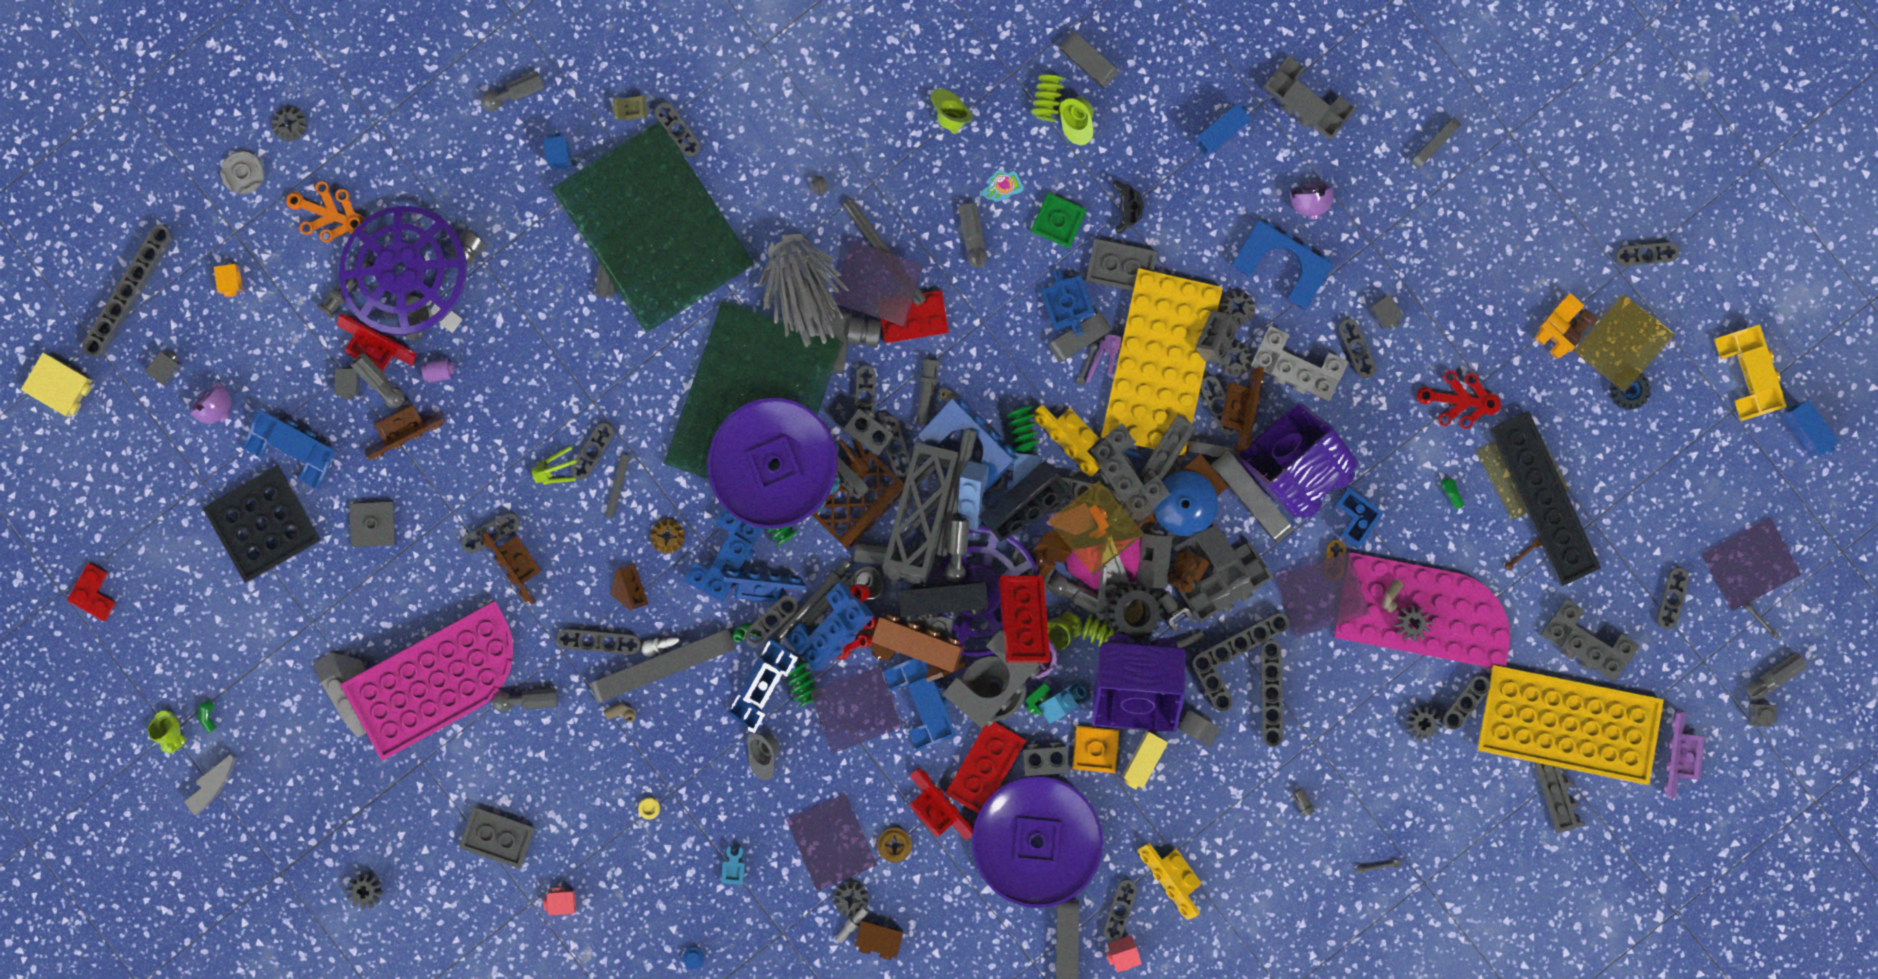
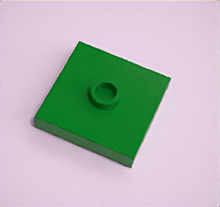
M1048 192L1030 232L1070 249L1087 209Z

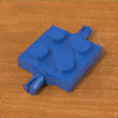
M1057 268L1058 274L1056 270L1052 271L1056 282L1052 286L1041 290L1055 331L1072 326L1075 336L1078 337L1079 333L1080 335L1084 334L1080 322L1096 314L1082 276L1064 279L1061 268Z

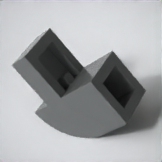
M405 294L406 305L420 300L416 296ZM428 304L407 313L408 318H411L410 326L432 317ZM425 330L409 334L406 339L418 342L419 338H423Z
M1182 707L1177 729L1211 748L1221 728Z

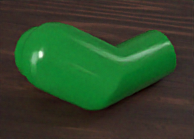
M1450 477L1441 481V488L1446 491L1455 509L1462 508L1464 502L1459 494L1456 481Z
M744 623L735 628L732 632V639L737 643L742 642L745 639L748 628L752 624ZM758 632L750 633V636L761 639V635Z
M210 700L199 705L197 717L208 734L217 728L210 718V712L215 708Z

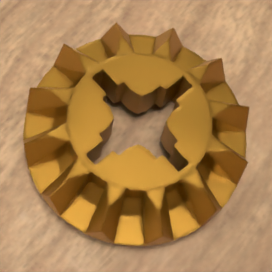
M672 519L660 520L651 530V544L661 553H674L684 543V530L678 522ZM667 527H669L670 534L677 536V538L669 539L667 546H665V539L658 536V534H665Z
M887 829L878 839V852L888 862H901L911 852V838L902 829ZM894 836H896L897 843L904 844V846L897 847L895 855L892 847L885 846V844L892 843Z

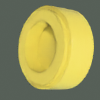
M652 797L643 799L638 806L639 814L645 819L655 818L660 813L659 802Z

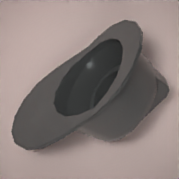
M773 731L762 734L751 733L747 738L750 767L758 778L769 780L774 775L775 760L781 751L780 744L775 738Z

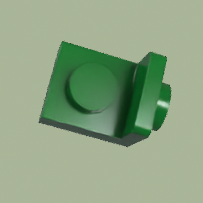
M1044 682L1024 699L1027 702L1025 707L1032 715L1035 713L1039 716L1043 714L1036 707L1035 703L1037 701L1042 703L1049 696L1047 692L1050 688Z

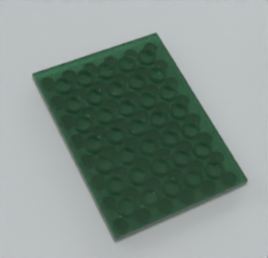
M660 122L655 123L551 188L552 193L645 334L755 266L746 249Z
M722 301L663 464L709 480L708 455L717 430L734 411L756 400L765 398L788 399L806 406L818 415L843 342L825 336L827 341L823 344L820 335L812 337L809 334L811 344H808V347H806L800 332H796L795 326L794 331H791L788 324L789 335L786 337L784 322L778 320L777 324H775L773 318ZM778 459L771 460L769 463L770 469L772 471L777 470L780 467V461Z

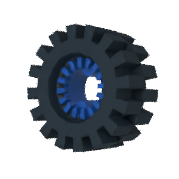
M1628 370L1615 376V379L1610 383L1612 384L1611 387H1609V391H1611L1610 398H1613L1614 404L1619 405L1618 407L1621 409L1631 410L1643 406L1648 401V397L1651 395L1649 393L1651 385L1649 386L1648 382L1650 381L1644 377L1643 373L1640 374L1638 373L1639 371ZM1627 384L1628 386L1635 387V394L1633 396L1626 394L1624 389Z

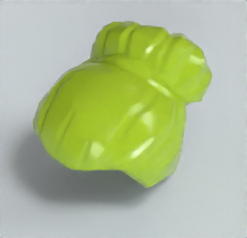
M1070 611L1064 612L1061 617L1047 621L1048 637L1055 644L1057 650L1065 649L1070 645L1074 637L1082 634L1083 626L1080 618Z
M171 711L158 712L147 727L149 738L154 742L160 743L163 752L174 753L186 743L185 736L181 734L179 720Z

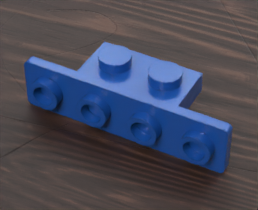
M735 568L719 570V575L723 581L737 583L734 595L736 599L776 603L779 599L781 588L806 590V584L797 575L786 577L774 572L760 574L754 570L741 572Z

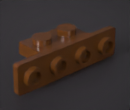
M1261 366L1251 370L1248 388L1232 382L1227 386L1220 425L1239 431L1236 451L1238 452L1248 449L1253 441V436L1251 435L1252 428L1257 420L1255 415L1256 407L1261 399L1259 392L1264 382V367Z
M412 402L374 421V425L383 440L365 449L367 460L372 458L378 459L386 451L398 449L404 442L410 439H418L424 432L430 429H438L445 422L443 412L440 411L422 420Z
M488 529L483 531L482 535L484 537L481 538L488 549H493L496 554L494 558L499 566H504L509 573L506 575L513 585L517 584L520 588L519 594L525 603L529 601L531 605L534 604L536 599L525 582L540 573L542 569L522 540L516 535L499 546Z

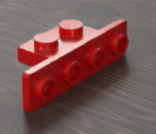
M340 313L338 316L337 326L354 335L345 348V353L357 358L364 352L382 372H384L393 357L410 366L414 365L416 353L411 348L401 346L391 337L377 333L370 326H364L350 315Z
M920 768L913 771L909 776L923 792L909 804V807L937 838L951 825L965 840L971 838L973 835L972 824L959 814L957 807L944 797L943 791L930 781V777L925 771H922Z

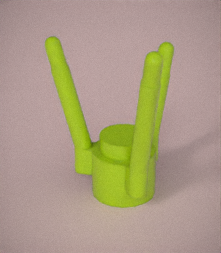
M568 446L549 458L537 462V466L531 468L536 484L542 482L543 485L577 480L575 477L550 478L553 477L552 471L577 463V460L574 459L552 467L548 464L572 450V446Z

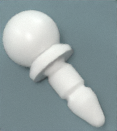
M670 637L664 640L658 638L646 640L641 645V651L645 656L652 657L657 653H662L664 648L675 645L679 642V638Z

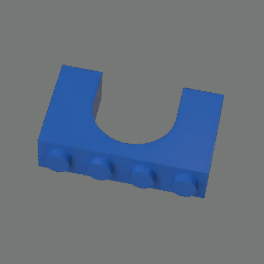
M1259 220L1231 267L1250 277L1262 256L1268 251L1284 249L1291 252L1299 262L1300 275L1286 300L1305 311L1333 266L1330 263L1331 259L1322 253H1319V255L1311 251L1312 247L1306 243L1301 242L1299 244L1295 242L1291 234L1285 231L1280 233L1275 230V225L1271 222Z
M956 397L947 403L921 431L918 437L926 445L940 448L955 431L959 429L975 430L983 445V457L980 464L989 466L988 483L984 489V495L1012 466L1018 457L1015 455L1016 451L1011 445H1005L1000 440L1001 436L993 428L989 429L984 424L986 421L978 413L974 414L969 409L970 405L966 400Z

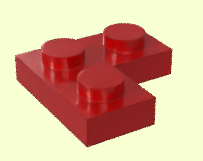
M88 563L67 601L106 622L117 604L98 593L109 573Z

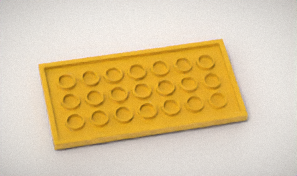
M1138 268L1100 438L1106 439L1105 436L1123 423L1136 441L1133 445L1155 450L1177 415L1182 416L1193 424L1206 361L1202 359L1195 346L1211 311H1218L1223 287ZM1188 442L1179 455H1186Z
M1496 665L1492 666L1489 679L1490 689L1486 695L1477 751L1649 785L1664 699Z

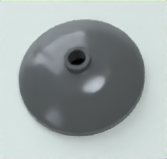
M986 656L973 662L964 673L963 678L979 692L995 694L1006 688L1009 684L1010 674L1007 665L998 656ZM996 682L999 688L993 689L991 683ZM1026 686L1019 694L1014 693L1009 698L1012 702L1004 711L1001 708L995 714L997 716L995 721L1006 719L1018 711L1025 699Z

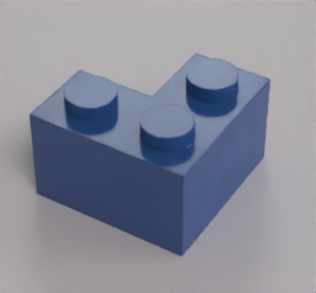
M1346 488L1334 504V507L1351 518L1339 537L1353 547L1360 548L1385 512L1351 488Z

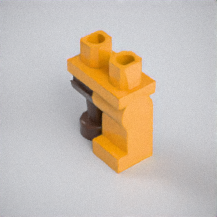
M1571 293L1565 295L1538 327L1540 330L1534 337L1542 346L1551 339L1555 346L1549 352L1556 359L1571 352L1580 342L1581 334L1586 327H1592L1598 321L1591 312L1585 309L1580 314L1581 320L1574 327L1569 323L1584 307Z

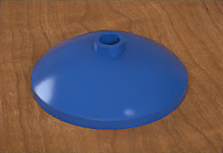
M1179 471L1162 480L1171 495L1165 498L1153 510L1160 525L1170 533L1179 536H1192L1207 529L1215 519L1218 510V497L1213 485L1204 476L1191 471ZM1183 500L1189 501L1190 505L1188 508L1181 506Z

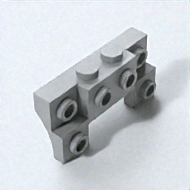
M1269 326L1250 367H1264L1263 373L1274 377V382L1283 386L1287 383L1293 386L1292 390L1303 395L1307 392L1326 402H1330L1348 361L1328 353L1321 368L1283 351L1289 334Z

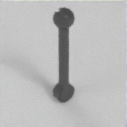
M1096 343L1090 345L1091 350L1080 377L1076 379L1078 385H1083L1085 382L1084 377L1093 354L1098 350Z
M1747 603L1745 605L1746 611L1751 612L1770 632L1771 636L1777 639L1779 635L1753 609V604Z
M1395 859L1392 862L1367 867L1358 866L1356 868V872L1358 874H1363L1364 871H1370L1375 869L1387 867L1399 868L1401 866L1400 860Z

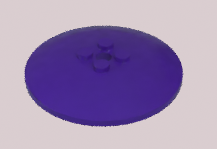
M783 398L756 400L734 411L717 430L708 455L709 480L720 504L738 520L763 529L790 527L813 515L828 498L836 479L838 466L836 445L826 424L806 406ZM773 459H778L780 467L772 471L769 463Z
M1034 776L1012 781L989 797L976 818L972 835V848L977 868L982 878L993 891L1014 904L1031 908H1043L1068 901L1088 885L1095 875L1101 860L1103 835L1101 824L1094 808L1078 790L1054 778ZM1040 835L1043 838L1044 842L1041 847L1036 848L1032 846L1031 839L1033 836Z

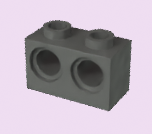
M1211 311L1195 346L1204 361L1224 363L1239 329L1231 314Z
M866 408L863 411L858 409L843 430L879 456L893 438L894 434L891 433L893 428L883 421L881 424L874 420L875 415ZM860 418L865 419L868 423L864 430H858L855 427V422ZM881 431L885 434V440L882 443L873 441V434L875 432Z
M1062 742L1049 743V747L1040 748V744H1029L1027 749H1023L1025 776L1069 773L1067 746H1062ZM1060 752L1063 758L1059 764L1051 762L1050 756L1052 753ZM1034 753L1039 754L1041 757V762L1036 766L1031 765L1028 761L1029 756Z

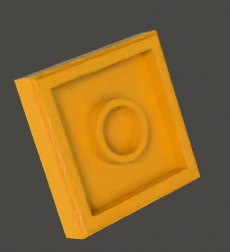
M1076 726L1072 769L1116 773L1120 730Z

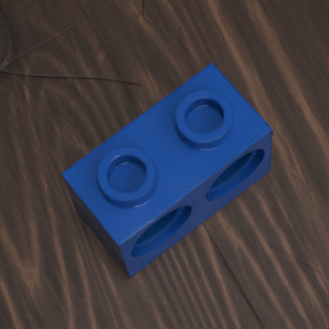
M560 133L547 135L548 138L543 139L547 165L551 170L573 167L570 145L564 135L561 136Z

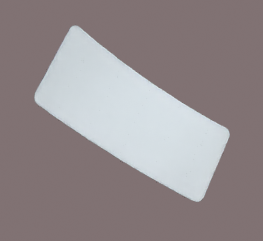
M436 304L431 309L432 316L440 310ZM451 311L439 323L453 333L461 323L462 318Z

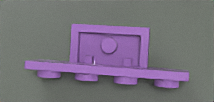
M1676 712V716H1673L1672 719L1674 737H1671L1669 748L1672 750L1671 759L1667 762L1669 780H1666L1664 787L1667 798L1676 799L1679 777L1700 780L1705 737L1684 734L1686 712Z

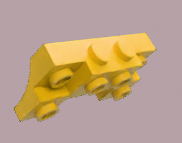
M1760 324L1714 339L1720 360L1737 354L1750 396L1734 401L1740 421L1787 407L1779 384L1781 377L1778 370L1774 369L1772 363L1774 356L1772 350L1767 348Z

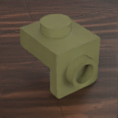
M646 96L616 97L613 99L615 119L631 121L648 118Z

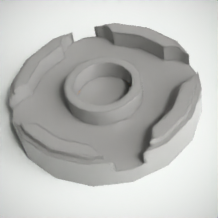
M238 151L232 153L224 160L220 175L222 182L229 190L236 194L246 195L253 193L261 186L265 170L263 163L257 156L249 152Z

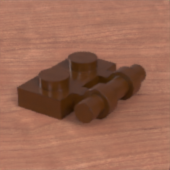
M1184 548L1175 557L1172 566L1176 569L1172 573L1168 572L1167 583L1171 586H1176L1181 592H1191L1193 581L1195 579L1200 581L1210 562Z

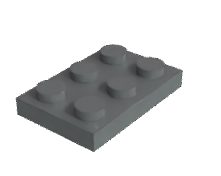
M1094 239L1085 282L1133 291L1138 268L1154 272L1158 252Z
M474 806L459 848L521 869L536 827Z

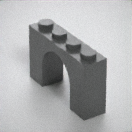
M1003 627L988 641L986 646L1008 667L1010 680L1006 688L995 694H985L976 690L962 676L958 675L943 692L944 696L980 728H983L986 724L990 726L996 720L997 716L995 714L1001 708L1004 711L1012 702L1009 698L1014 693L1019 694L1025 688L1026 684L1024 682L1030 676L1033 679L1041 670L1038 667L1040 663H1006Z

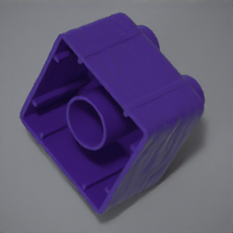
M1302 403L1295 404L1256 438L1248 449L1241 451L1237 455V459L1265 494L1291 516H1301L1302 518L1310 517L1318 512L1322 506L1321 498L1331 489H1341L1349 485L1355 477L1354 469L1358 466L1357 459L1336 430Z
M1116 634L1110 636L1106 642L1101 644L1094 676L1092 725L1176 732L1185 696V650L1177 647V642L1169 638H1158L1153 640L1151 645L1135 644L1133 638L1128 635Z

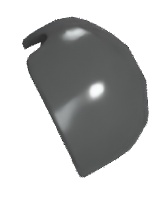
M872 566L859 567L853 572L850 580L851 587L864 584L869 588L870 595L867 600L880 596L885 587L881 573Z

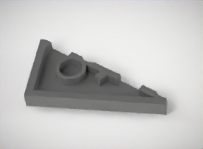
M1109 534L1104 536L1096 611V616L1099 620L1104 619V615L1107 614L1104 611V606L1108 605V602H1106L1107 597L1111 598L1112 596L1110 592L1112 590L1117 591L1118 586H1126L1129 583L1114 540ZM1136 599L1128 602L1125 608L1137 603Z

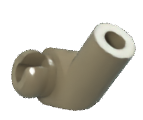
M619 703L604 710L607 720L620 716L630 723L636 719V711L624 703Z

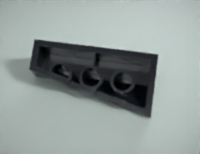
M1044 460L980 514L979 517L1001 542L1024 529L1026 523L1038 521L1045 512L1049 510L1055 511L1061 507V503L1066 500L1071 502L1076 497L1059 474Z
M984 581L958 583L953 586L940 584L934 585L932 588L921 586L910 588V590H903V587L895 588L899 615L905 617L906 621L917 620L920 615H927V618H938L940 613H948L949 616L962 615L961 611H970V614L983 613V609H988L987 588Z

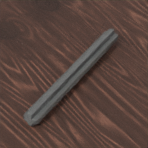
M852 198L846 200L843 206L913 302L917 306L925 301V296Z
M965 429L936 547V554L941 556L948 555L949 520L957 518L960 476L967 462L971 459L976 438V431L972 429Z

